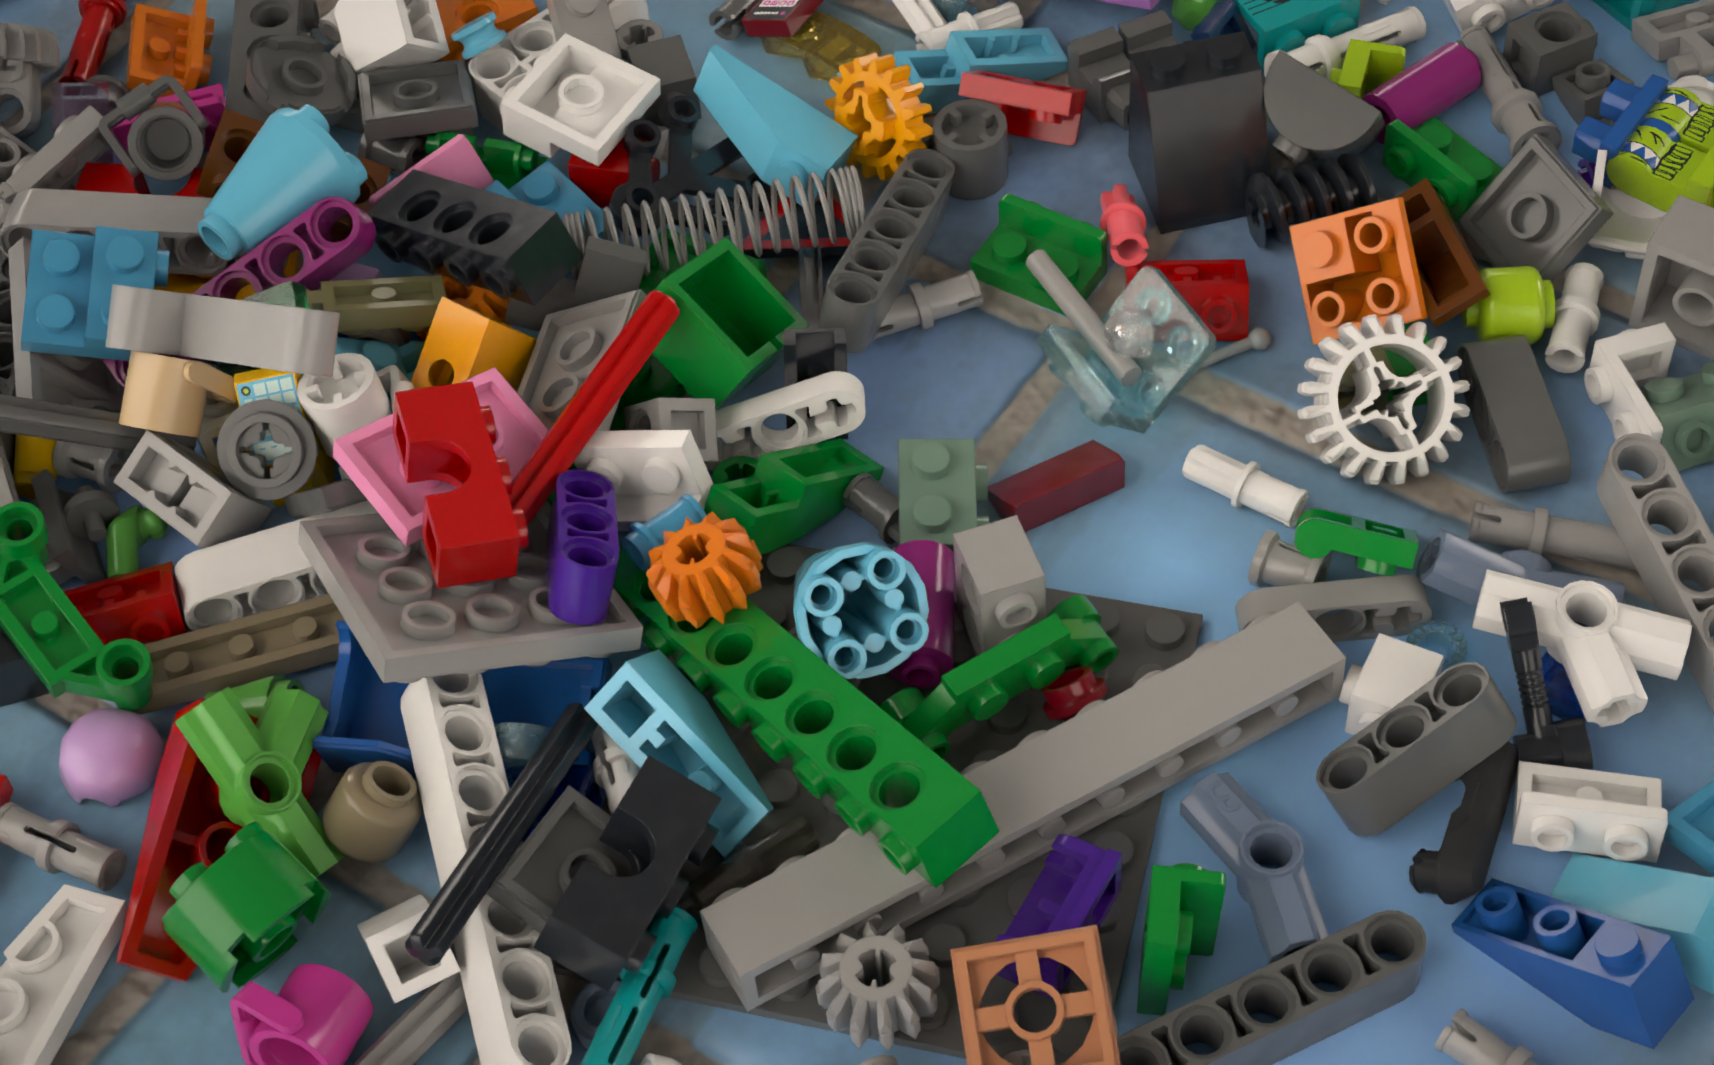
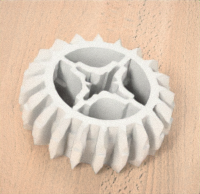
M1375 314L1368 315L1362 318L1360 331L1354 324L1347 322L1338 327L1340 342L1331 337H1326L1318 343L1321 353L1328 361L1314 357L1306 360L1304 364L1305 369L1318 377L1317 382L1309 381L1298 384L1297 392L1299 394L1314 397V405L1299 409L1298 417L1302 420L1316 417L1319 427L1309 431L1305 438L1309 444L1323 441L1324 439L1329 442V445L1322 451L1320 460L1323 463H1332L1344 455L1341 464V476L1353 478L1363 466V479L1367 485L1379 484L1384 472L1391 485L1403 484L1406 479L1407 469L1415 477H1423L1429 473V464L1426 457L1436 463L1446 461L1449 454L1440 439L1449 442L1461 440L1463 433L1458 427L1451 424L1450 421L1451 418L1469 416L1471 410L1464 404L1454 403V394L1468 391L1470 384L1466 380L1452 382L1449 372L1458 369L1462 365V360L1458 356L1441 360L1438 356L1445 349L1447 339L1443 336H1438L1426 344L1423 343L1427 327L1425 323L1420 321L1413 323L1404 332V321L1401 315L1394 314L1388 316L1383 328ZM1370 349H1383L1394 352L1408 360L1417 371L1408 376L1398 377L1388 370L1383 361L1376 362ZM1352 363L1355 369L1351 373L1356 387L1355 396L1350 404L1339 410L1338 390L1340 381L1346 368ZM1405 387L1404 391L1394 395L1393 400L1386 404L1385 410L1378 411L1376 409L1361 413L1363 409L1374 404L1373 400L1381 395L1380 391L1386 389L1391 391ZM1427 391L1428 406L1426 417L1420 431L1415 436L1412 430L1417 425L1412 415V406L1416 397ZM1366 422L1377 427L1383 438H1391L1397 451L1382 452L1372 449L1358 441L1348 429Z

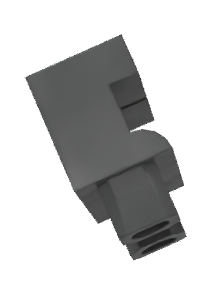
M1163 9L1119 24L1118 32L1114 27H1110L1068 42V84L1073 88L1087 90L1085 105L1100 124L1114 119L1125 131L1129 130L1130 54L1178 44L1172 36L1173 22Z

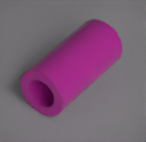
M1448 42L1375 88L1361 99L1381 111L1386 126L1392 121L1399 119L1413 130L1431 118L1437 117L1479 88L1481 84L1480 62L1470 49L1455 42ZM1386 126L1376 139V141L1383 145L1385 142Z
M912 540L897 546L893 551L912 563L925 584L929 607L927 617L929 633L923 646L917 651L912 652L908 659L890 670L889 673L906 686L924 689L941 682V676L953 670L955 560L953 552L939 542Z

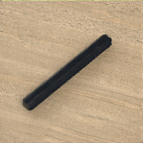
M581 703L569 704L411 931L410 936L405 942L406 951L410 956L418 958L424 965L434 966L440 963L599 724L590 716Z

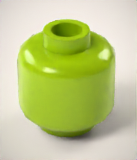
M1530 266L1485 268L1480 272L1491 295L1461 312L1463 326L1474 327L1479 341L1523 334L1529 344L1532 345L1541 339L1545 328H1553L1555 295L1551 280H1543L1539 271Z

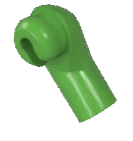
M141 504L130 506L108 526L106 537L107 579L138 571L139 548L147 543V539H161L167 533L168 524L148 508H143Z

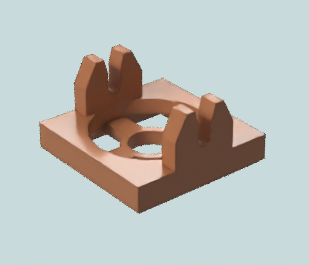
M1097 925L950 949L967 1065H1014L1003 1060L990 1046L988 1036L985 1034L986 1032L1011 1029L1019 1038L1028 1041L1032 1065H1056L1052 1037L1060 1031L1065 1019L1093 1015L1092 1025L1082 1047L1066 1062L1058 1065H1121L1117 1042L1118 1029L1111 1003L1113 1001L1105 970ZM1039 958H1050L1070 967L1085 983L1088 990L1060 995L1052 985L1042 981ZM1016 962L1019 985L1010 992L1005 1004L984 1007L982 998L990 980L1006 965ZM1032 990L1043 991L1049 994L1057 1006L1053 1024L1046 1030L1038 1033L1021 1029L1014 1018V1007L1017 1000L1024 993Z

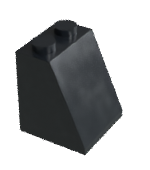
M1244 31L1130 54L1128 156L1160 234L1247 217L1245 206L1246 188L1249 178L1252 174L1264 173L1270 178L1262 69Z

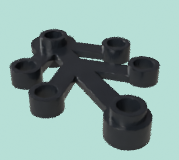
M678 95L670 99L663 116L664 124L669 129L668 174L652 184L651 157L656 153L661 140V132L657 125L645 119L634 120L629 124L623 140V146L628 152V182L620 184L614 190L610 200V211L615 225L623 232L622 205L624 203L629 205L637 235L642 237L640 203L643 200L648 202L657 230L660 227L659 200L661 197L667 199L674 224L679 226L678 202L673 200L679 197L680 194L697 196V193L701 190L705 193L706 198L711 199L708 201L717 233L716 217L713 214H716L715 192L718 187L722 188L726 195L735 226V186L737 184L742 186L751 210H753L752 189L755 181L761 183L769 208L772 207L771 186L762 181L756 173L750 174L746 181L713 176L743 157L729 137L692 159V132L695 130L700 118L701 108L693 98ZM676 112L683 113L688 118L681 117ZM635 136L643 137L649 142L640 141ZM758 194L759 212H764L761 198ZM721 201L722 216L726 218L723 204ZM689 205L695 228L698 229L697 206ZM702 207L704 230L711 235L705 211ZM684 211L685 227H689ZM722 220L723 237L730 235L728 222ZM647 221V229H648V235H649V234H651V232H650V228H649L648 221Z

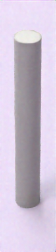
M1042 249L1031 253L1026 259L1027 268L1123 386H1130L1135 383L1142 374L1141 368L1049 255Z

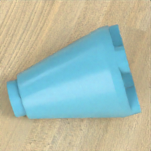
M308 104L301 107L298 111L290 107L278 108L268 117L206 207L204 218L197 224L198 232L205 244L220 258L230 261L236 255L244 256L314 204L327 197H340L355 203L360 196V185L368 179L366 169L357 157L349 152H344L340 145L329 134L330 128L327 120L316 108Z
M865 542L841 546L812 555L797 570L794 581L793 601L797 636L803 645L845 679H864L886 674L908 659L911 653L921 648L927 640L929 633L927 623L929 607L925 584L912 563L890 548Z

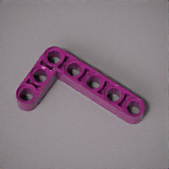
M327 197L314 204L192 294L235 300L238 292L243 287L253 285L255 290L254 302L279 305L278 289L302 287L310 291L317 290L321 287L320 281L331 280L363 257L372 248L375 241V225L372 218L364 210L350 201L340 197ZM344 215H350L353 220V228L350 235L345 240L333 242L331 237L333 223ZM301 250L304 255L302 269L297 275L286 278L283 272L285 258L291 252ZM158 354L186 360L201 361L212 365L218 362L177 355ZM102 359L116 381L125 388L129 361Z

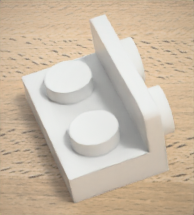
M691 430L595 431L574 461L577 470L596 472L605 476L613 483L618 531H629V526L634 522L646 523L676 503L684 494L691 495L704 510L711 485H714Z

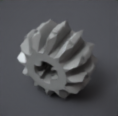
M867 921L862 932L863 938L855 940L840 932L839 938L836 941L837 953L822 954V959L819 963L822 979L818 980L819 984L816 985L817 1000L823 1009H828L826 1011L827 1022L834 1033L850 1028L851 1041L855 1043L858 1049L871 1035H879L880 1043L889 1051L894 1042V1032L899 1030L916 1039L921 1031L920 1018L934 1017L938 1007L937 995L934 992L940 986L939 969L935 966V962L929 961L928 947L922 938L906 942L905 932L898 923L885 936L877 935L875 927Z

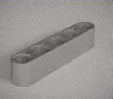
M42 188L24 189L17 193L13 199L0 230V249L7 257L8 250L22 237L29 240L32 239L33 229L95 236L96 226L159 232L158 250L170 251L168 273L217 276L243 257L236 255L230 261L224 260L216 255L201 238L197 224L204 218V211L213 199L206 197ZM289 255L285 258L283 270L286 268Z
M1640 433L1626 434L1615 440L1609 449L1597 482L1596 490L1598 497L1659 612L1691 621L1692 631L1685 661L1714 713V641L1711 639V636H1714V536L1663 445L1649 435ZM1621 470L1634 471L1641 475L1643 479H1632L1624 475ZM1651 525H1663L1669 528L1674 535L1661 534L1655 531ZM1680 580L1695 581L1705 591H1692L1685 587Z

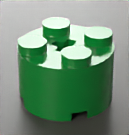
M255 821L244 826L231 838L225 847L226 853L209 868L203 862H199L187 869L174 882L169 892L177 902L162 918L164 931L222 993L228 992L231 982L238 989L246 985L285 955L298 942L292 933L295 931L301 917L304 915L314 924L330 899V892L271 831H266Z

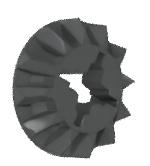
M271 399L252 401L233 411L223 423L217 440V457L221 470L227 480L243 494L261 500L281 499L297 492L314 474L316 458L320 451L313 433V423L306 420L296 410L294 405ZM267 430L272 432V438L275 443L284 444V447H292V451L274 458L272 468L267 465L265 455L255 454V451H245V447L265 440Z

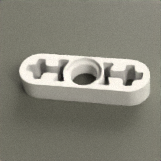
M832 371L716 410L717 438L721 437L726 444H731L723 445L722 441L717 439L718 461L705 464L706 468L714 471L722 461L734 456H748L759 461L761 454L815 444L855 430L862 424L866 414L863 384L850 373ZM837 399L841 405L845 406L837 407L833 401L829 400ZM806 407H809L810 417H811V416H814V415H815V417H812V418H808V417H807V408H806ZM774 414H785L794 418L796 423L785 430H773L766 427L763 421ZM750 426L752 428V437L750 436V428L744 429V427Z

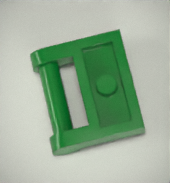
M1316 507L1305 510L1299 516L1294 538L1297 550L1308 558L1318 559L1334 550L1356 556V567L1387 576H1395L1397 566L1412 570L1419 546L1417 534L1414 530Z

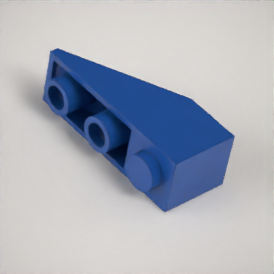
M1491 878L1451 924L1455 934L1591 1027L1651 1049L1658 1045L1694 1000L1672 936Z

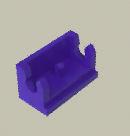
M1058 834L1051 846L1054 850H1051L1047 856L1045 866L1005 934H999L995 942L1097 925L1099 930L1121 891L1122 853L1110 848L1106 851L1071 835ZM1039 958L1042 981L1052 985L1062 995L1074 971L1053 959ZM1016 962L1006 965L997 974L1019 985ZM1032 990L1033 992L1054 1001V999L1049 994L1043 991Z

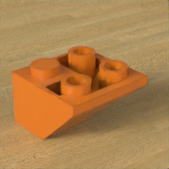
M1403 197L1289 226L1313 345H1318L1326 337L1339 340L1338 327L1347 322L1354 324L1360 331L1362 318L1368 315L1375 314L1380 320L1382 328L1387 317L1394 314L1401 315L1404 324L1428 319Z

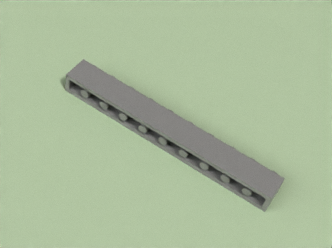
M1299 601L1276 613L1272 611L1263 613L1242 631L1220 642H1207L1184 661L1164 671L1155 670L1149 672L1128 690L1106 701H1093L1083 707L1070 720L1048 731L1039 730L1026 736L1014 749L990 761H978L965 768L960 774L981 790L1000 832L937 888L933 887L914 869L907 875L898 871L882 853L877 843L880 839L871 831H868L864 836H859L849 827L839 835L836 841L807 856L797 855L789 858L779 865L774 873L745 888L737 887L727 890L719 895L710 906L700 910L707 946L748 1012L819 974V963L822 959V954L837 953L836 941L839 938L840 932L855 940L863 938L862 932L867 921L875 927L877 935L885 936L897 923L901 929H904L1053 850L1051 846L1058 834L1077 837L1339 698L1343 686L1346 656Z

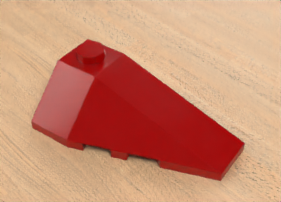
M203 698L176 712L156 776L116 963L179 982H186L197 965L164 931L162 918L177 902L169 890L174 882L191 866L203 862L209 868L226 853L225 847L227 843L243 828L233 823L224 814L219 803V786L175 724V721L206 700ZM249 715L253 723L256 724L258 718ZM314 748L301 774V793L308 803L322 759ZM250 777V787L254 795L258 799L269 803L270 792L267 786L260 779Z

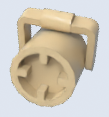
M131 351L119 424L200 438L206 399L235 404L237 396L234 387V377L212 367V364L148 352Z

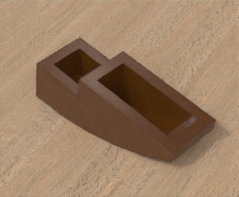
M1425 178L1395 198L1403 197L1426 312L1432 323L1438 327L1491 294L1481 275L1480 268L1449 209L1429 180Z

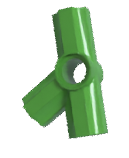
M277 686L270 692L256 724H254L234 693L227 687L177 719L175 724L219 786L220 806L224 814L233 823L244 827L251 822H258L266 831H271L315 877L345 857L329 841L322 827V822L301 793V774L313 750L312 740L319 736L329 714L320 704V699L301 689L294 690ZM250 777L260 779L267 786L270 792L269 803L258 799L254 795L250 787Z

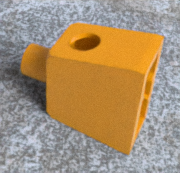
M442 296L410 383L413 384L414 389L461 383L495 367L517 393L537 339L497 319Z

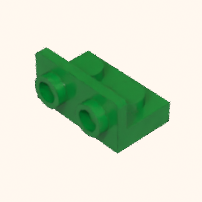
M1436 117L1431 118L1413 130L1399 119L1392 121L1386 126L1382 165L1395 178L1403 180L1410 187L1427 178L1445 202L1455 222L1459 221L1503 170L1501 166Z
M1006 193L998 203L999 225L970 260V270L974 272L978 281L1066 316L1027 268L1026 259L1034 251L1044 250L1086 301L1107 274V233L1087 222L1078 221L1047 209L1036 202L1027 201Z
M1180 863L1172 866H1152L1142 935L1136 1013L1165 1015L1169 990H1183L1187 955H1213L1226 886V875L1224 873L1207 871L1201 866L1189 863Z

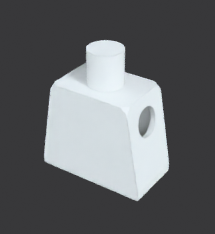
M339 0L336 3L334 14L341 42L331 50L330 54L336 59L338 53L350 63L356 75L362 72L433 63L450 52L436 0Z

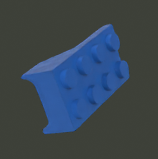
M337 620L339 654L328 706L329 714L321 736H317L316 739L312 740L313 748L333 772L345 773L350 767L362 762L388 761L401 766L413 778H416L401 712V697L409 683H383L346 621ZM580 657L551 661L543 666L519 665L488 669L481 673L508 785L514 784L566 707L576 702L581 703L585 707L611 679L613 666L609 658ZM587 744L557 789H566L568 786H571L575 790H594L595 776L592 765L596 757L594 752L587 750Z

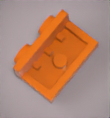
M194 0L190 15L136 3L131 22L126 86L131 91L143 82L148 86L164 75L177 79L186 91L195 90L197 84L207 85L212 65V54L204 53V49L209 50L215 24L214 18L206 17L207 0ZM170 88L157 98L174 95L175 93Z

